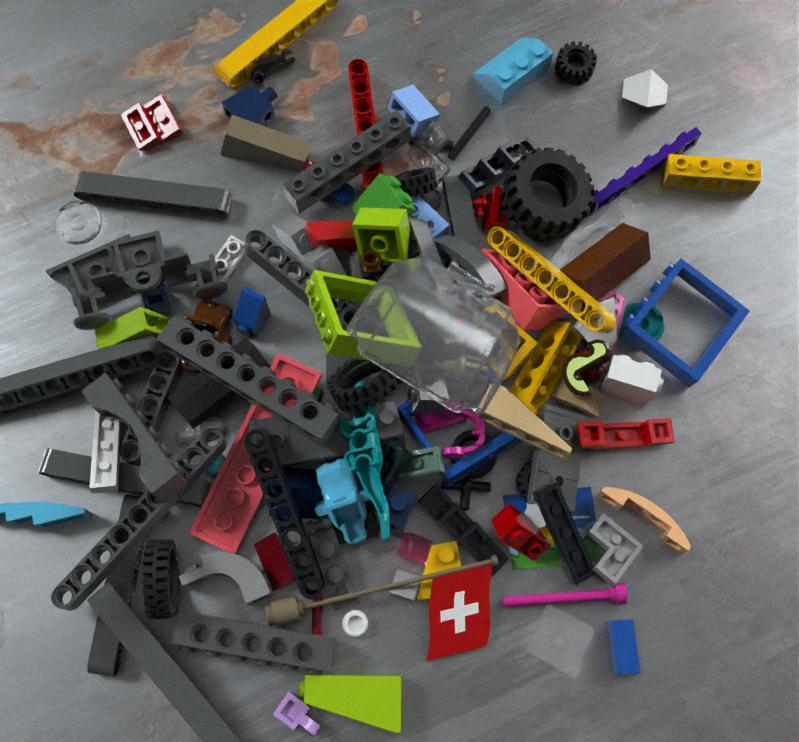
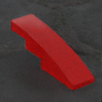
M327 220L306 222L304 230L313 247L329 245L333 250L346 248L348 253L358 252L352 227L353 221Z

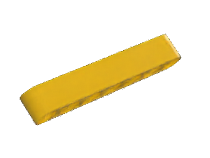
M296 0L222 59L215 68V74L230 88H236L251 76L252 70L261 58L281 52L334 9L339 0Z
M494 227L489 231L487 239L490 246L586 328L602 334H608L614 330L616 319L610 311L517 234L502 227ZM551 275V281L548 283V278ZM568 288V294L565 297L564 293L565 290ZM585 302L586 306L584 311L582 312L581 306ZM601 317H603V323L599 327L598 321Z

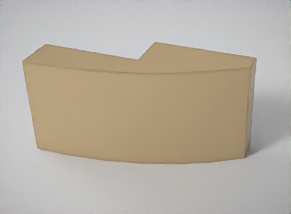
M561 376L550 397L568 408L574 406L591 417H597L606 395L586 385L592 398L586 400L577 398L567 389L564 378Z

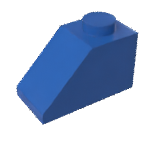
M244 286L241 290L233 320L238 332L245 336L251 334L258 337L271 313L266 297Z

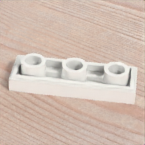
M230 235L215 256L217 268L224 266L223 269H218V281L225 283L230 280L247 256L244 252L245 242ZM198 281L192 288V291L199 287Z

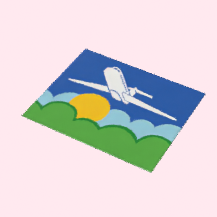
M591 487L577 488L575 513H572V517L591 561L598 562L602 557L601 547L587 535L596 522ZM519 494L503 495L504 507L510 504L522 513L525 512L528 506L533 504L525 502V499L521 498ZM547 525L539 530L550 541L551 546L534 561L510 547L513 570L564 565Z

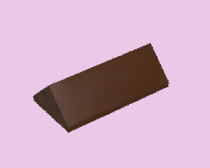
M622 223L561 268L560 271L598 301L651 260L648 232Z

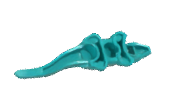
M358 382L355 384V387L361 386L365 382ZM368 406L366 411L361 412L359 409L357 413H354L353 420H343L341 422L340 431L344 438L349 440L350 451H347L344 456V462L349 470L354 471L358 475L365 492L374 504L380 520L381 536L386 541L390 536V522L387 498L384 495L380 479L383 455L376 427V418L373 415L376 407L371 408Z

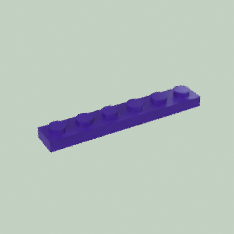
M697 127L689 132L687 130L683 131L674 142L664 144L655 155L649 154L637 167L635 165L631 166L625 172V175L620 178H613L604 189L595 190V193L592 195L594 196V203L590 208V213L594 214L661 169L669 154L681 155L695 146L702 133Z

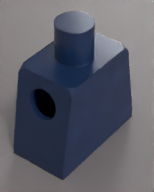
M248 86L224 100L222 106L225 115L229 119H231V115L266 127L275 116L272 102L278 98V95L272 87H268L261 93L254 86Z
M396 485L393 486L387 498L389 522L394 525H390V535L402 539L418 494ZM379 520V526H378V530H379V531H381L380 520Z

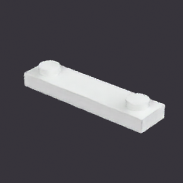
M96 410L90 490L91 493L118 491L122 422L103 418Z

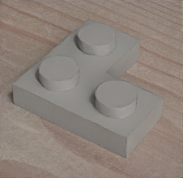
M604 513L587 533L590 538L606 550L592 570L614 586L644 546Z

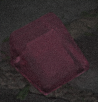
M405 532L403 533L396 556L425 566L433 541L414 533Z

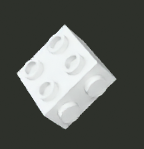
M613 355L603 372L598 391L645 406L650 399L654 400L656 392L660 393L664 381V379L660 378L662 369L656 368L654 364L649 362L639 363L633 361L626 355Z

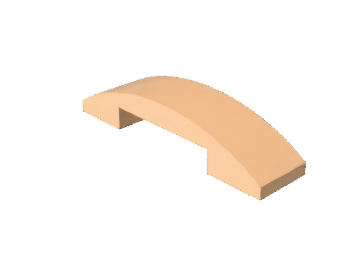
M603 487L597 494L599 498L617 510L625 503L663 529L665 533L660 540L679 553L683 554L691 548L687 537L678 524L664 510L648 499L633 492L613 487Z

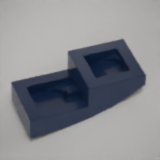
M150 279L142 280L139 282L140 284H146L149 282ZM161 282L154 290L141 294L145 309L159 314L171 312L165 282Z

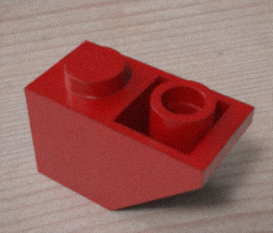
M510 504L505 506L491 520L499 540L532 561L551 546L550 541L524 513Z

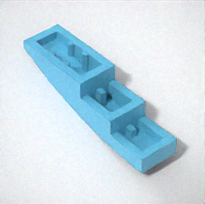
M17 502L0 504V519L6 518L7 522L15 526L33 522L34 526L45 529L92 517L91 512L85 508L60 503Z

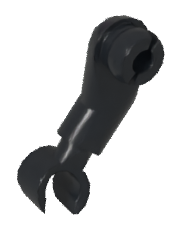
M284 49L281 55L275 54L261 58L251 72L253 81L258 84L263 83L271 67L278 66L283 62L286 64L294 63L296 60L294 57L285 59V56L291 54L292 51Z

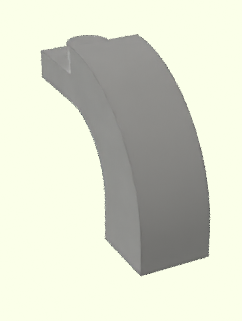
M212 552L201 555L200 558L203 566L200 567L197 564L184 570L185 574L179 576L182 586L190 588L213 577H230L239 585L244 600L249 606L273 596L270 585L263 573L249 560L234 553Z

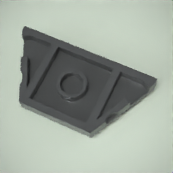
M128 234L114 241L129 238L131 236L130 234ZM113 241L45 270L51 279L70 293L71 288H76L78 293L96 289L90 279L92 276L112 271L120 273Z

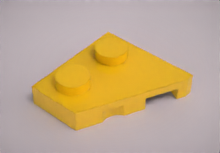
M457 541L431 545L423 575L460 567L461 562ZM432 579L421 581L417 601L430 599Z

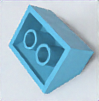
M520 38L474 72L473 77L502 105L550 68L553 52L539 38Z

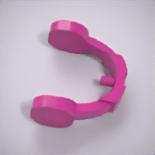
M448 403L442 410V414L453 417L463 416L470 419L478 429L472 430V435H479L478 441L470 447H447L443 449V458L456 460L481 448L486 437V427L482 418H479L473 412L463 409L462 405Z

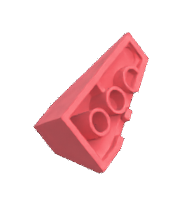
M482 248L481 252L495 266L508 288L505 293L500 295L509 315L524 331L541 330L567 312L526 275L519 272V269L494 249Z

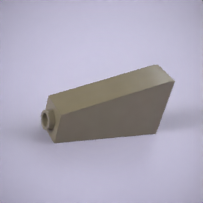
M231 115L220 154L301 172V166L310 161L312 152L308 151L310 142Z

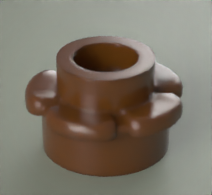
M374 251L363 254L360 261L362 270L370 274L380 271L384 264L381 255Z

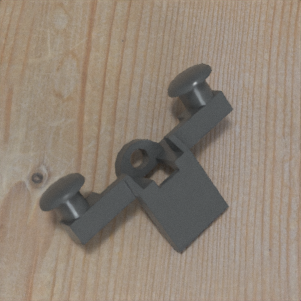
M159 230L113 241L120 273L112 271L90 277L96 289L78 293L76 288L70 289L73 304L77 308L79 315L73 321V325L80 330H94L107 324L110 320V315L100 312L99 305L131 298L130 290L144 293L154 290L161 282L165 281L168 288L198 281L199 287L193 291V295L199 300H210L225 294L228 290V284L218 281L217 276L219 272L213 253L209 254L210 260L191 264L188 253L166 258ZM150 279L146 284L138 283V281Z

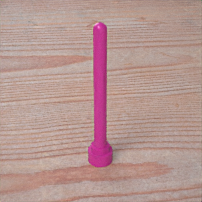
M616 583L605 590L506 596L502 599V604L505 607L599 600H610V602H615L616 605L627 604V589L625 583Z

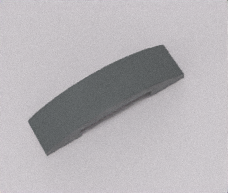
M441 235L433 238L439 256L450 255L476 278L473 285L489 299L507 291L508 288L498 270L476 247L465 240L451 235Z

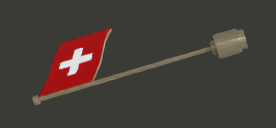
M494 555L488 560L304 605L302 600H297L296 596L271 601L270 605H266V617L269 626L281 627L301 622V616L305 615L306 609L432 579L429 599L430 641L425 661L487 645L490 632L489 588L492 567L499 565L497 556Z

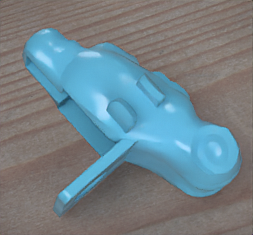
M344 459L325 463L316 470L318 485L321 488L324 501L316 504L315 512L317 516L328 514L333 525L343 532L344 539L348 544L353 545L363 542L367 538V531L365 529L367 508L365 501L371 499L364 488H360L356 473L348 469Z

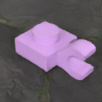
M291 692L287 693L273 713L275 717L294 731L301 725L311 734L316 735L322 727L321 724L307 715L311 707Z

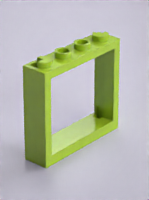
M313 270L310 279L306 280L305 293L307 294L310 308L313 311L316 325L319 328L321 339L329 355L412 366L422 347L401 301L390 284ZM331 297L377 305L390 338L343 330Z

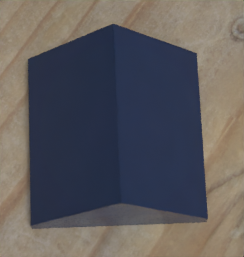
M283 467L302 519L319 520L320 516H317L315 508L316 504L321 502L322 492L317 481V469ZM273 482L270 484L272 493L277 495L282 493V487L279 483ZM279 508L281 517H291L292 514L289 508Z

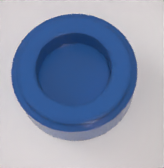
M348 183L332 192V199L338 206L350 205L355 197L354 189Z

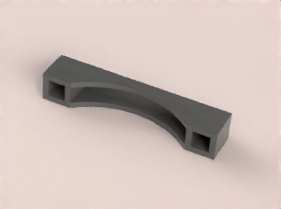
M104 373L84 388L82 393L90 405L103 418L115 419L132 427L140 447L141 465L139 476L151 494L164 503L188 484L182 476L185 471L176 460L174 462L171 461L169 457L173 455L164 443L159 444L157 441L160 439L159 434L152 426L149 428L146 426L145 423L148 422V419L140 410L136 411L134 409L137 404L128 393L123 394L122 391L125 390L123 384L117 378L112 380Z

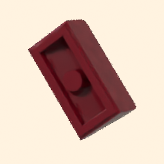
M276 532L254 544L273 591L296 581Z

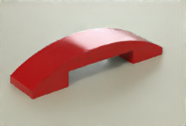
M671 418L647 419L644 422L602 423V421L577 422L579 443L582 448L626 449L658 446L675 442Z

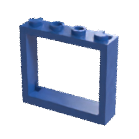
M681 258L675 265L672 262L662 272L665 275L663 280L657 279L649 289L652 292L649 298L644 296L637 304L636 308L639 311L635 315L631 313L623 323L626 327L621 332V335L685 385L691 387L700 380L750 310ZM676 276H679L730 315L692 368L638 326Z
M486 364L483 365L486 368L483 375L485 377L483 386L487 388L489 383L495 386L501 385ZM451 373L445 376L448 395L469 383L453 379ZM406 399V402L398 407L400 420L421 449L432 447L412 419V416L417 413H412L411 403ZM505 432L447 468L444 464L445 472L438 474L446 486L449 487L522 440Z

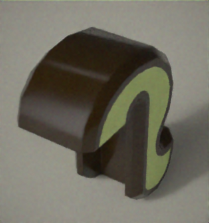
M596 339L588 342L586 347L589 353L573 354L563 364L562 375L566 387L577 398L583 400L592 398L581 376L610 360V346L603 340Z

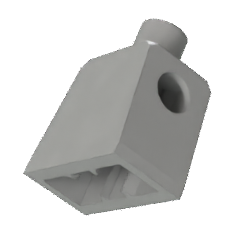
M390 401L376 405L373 415L376 418L380 446L389 439L397 438L395 441L406 448L404 430L395 402Z

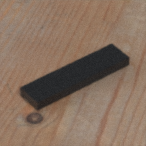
M552 481L533 491L534 498L571 583L577 585L597 574L592 570L594 565L558 482Z

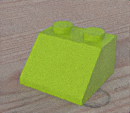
M361 207L352 224L360 261L363 254L370 251L381 255L384 261L383 265H387L392 261H408L410 225L407 209Z

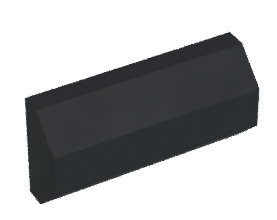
M247 338L233 347L239 355L242 356L244 353L254 359L255 364L259 367H271L259 350ZM234 363L226 364L224 369H230ZM200 372L168 396V399L194 429L238 394ZM248 375L244 381H251L255 375Z

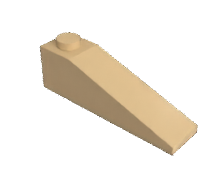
M488 384L475 408L476 416L503 432L566 462L568 461L572 448L505 387Z

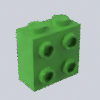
M380 173L351 207L356 216L361 207L407 209L408 217H411L416 211L411 203V197L401 189L399 180L392 175L388 177Z

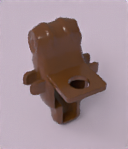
M201 300L196 306L194 316L184 314L183 318L190 320L199 331L206 330L215 337V340L221 344L223 341L230 345L232 344L233 339L230 338V335L226 334L233 315V309L224 303H215L212 300ZM189 339L185 345L191 344L194 339ZM208 351L204 357L211 356L214 351ZM182 361L184 370L191 373H200L199 370Z

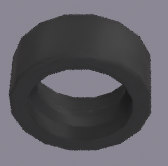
M472 430L464 431L455 438L451 447H461L464 443L471 440L478 441L479 435H472ZM485 433L484 445L493 440L487 433ZM497 457L468 474L465 478L477 479L484 477L491 472ZM450 459V460H451V464H452V465L455 464V463L458 462L460 459H456V460Z

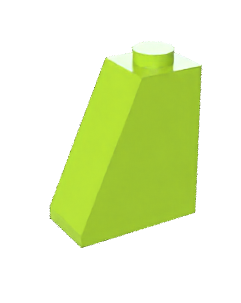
M139 307L95 329L96 344L100 349L146 335L157 338L170 321V317Z

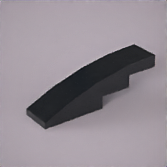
M527 136L521 137L499 146L495 153L481 158L477 165L462 171L458 178L473 194L507 176L522 155L527 152L531 153L537 147Z
M434 484L418 500V503L454 541H457V544L475 562L491 559V556L494 555L497 556L499 565L492 567L491 577L509 560L478 523L472 521L438 484Z

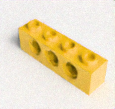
M669 154L662 167V187L753 194L761 182V161Z
M553 321L545 327L537 341L538 348L528 357L509 391L537 417H539L540 407L547 403L562 376L564 362L569 356L574 354L583 338L571 323Z

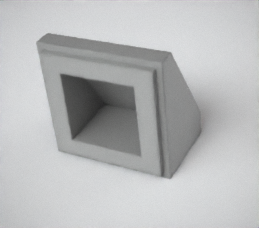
M397 569L393 583L419 576ZM420 582L392 588L389 594L414 602Z

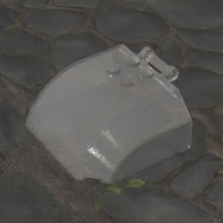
M426 256L393 262L369 292L346 329L349 336H355L358 340L357 350L361 356L449 410L462 413L465 408L473 409L475 413L483 414L505 378L521 342L512 309L491 296L496 286L491 283L486 284L458 267L459 264L455 261L451 262L448 269Z

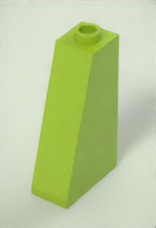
M305 675V681H300V697L304 698L305 704L388 731L401 733V676Z

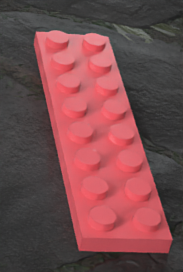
M277 353L270 367L276 373V377L281 380L286 378L296 385V389L301 392L306 390L313 394L322 377L321 372ZM275 387L267 388L264 394H271L274 392ZM288 400L285 403V406H293L296 403V400ZM252 404L189 534L230 553H237L264 497L244 444L245 436L250 432L249 420L274 416Z

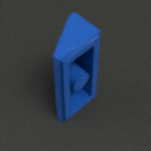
M608 621L607 626L614 675L641 673L634 621Z

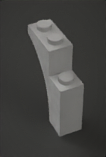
M289 213L272 225L281 242L291 249L312 272L313 270L347 276L332 248L326 245L313 247L304 230L307 221Z

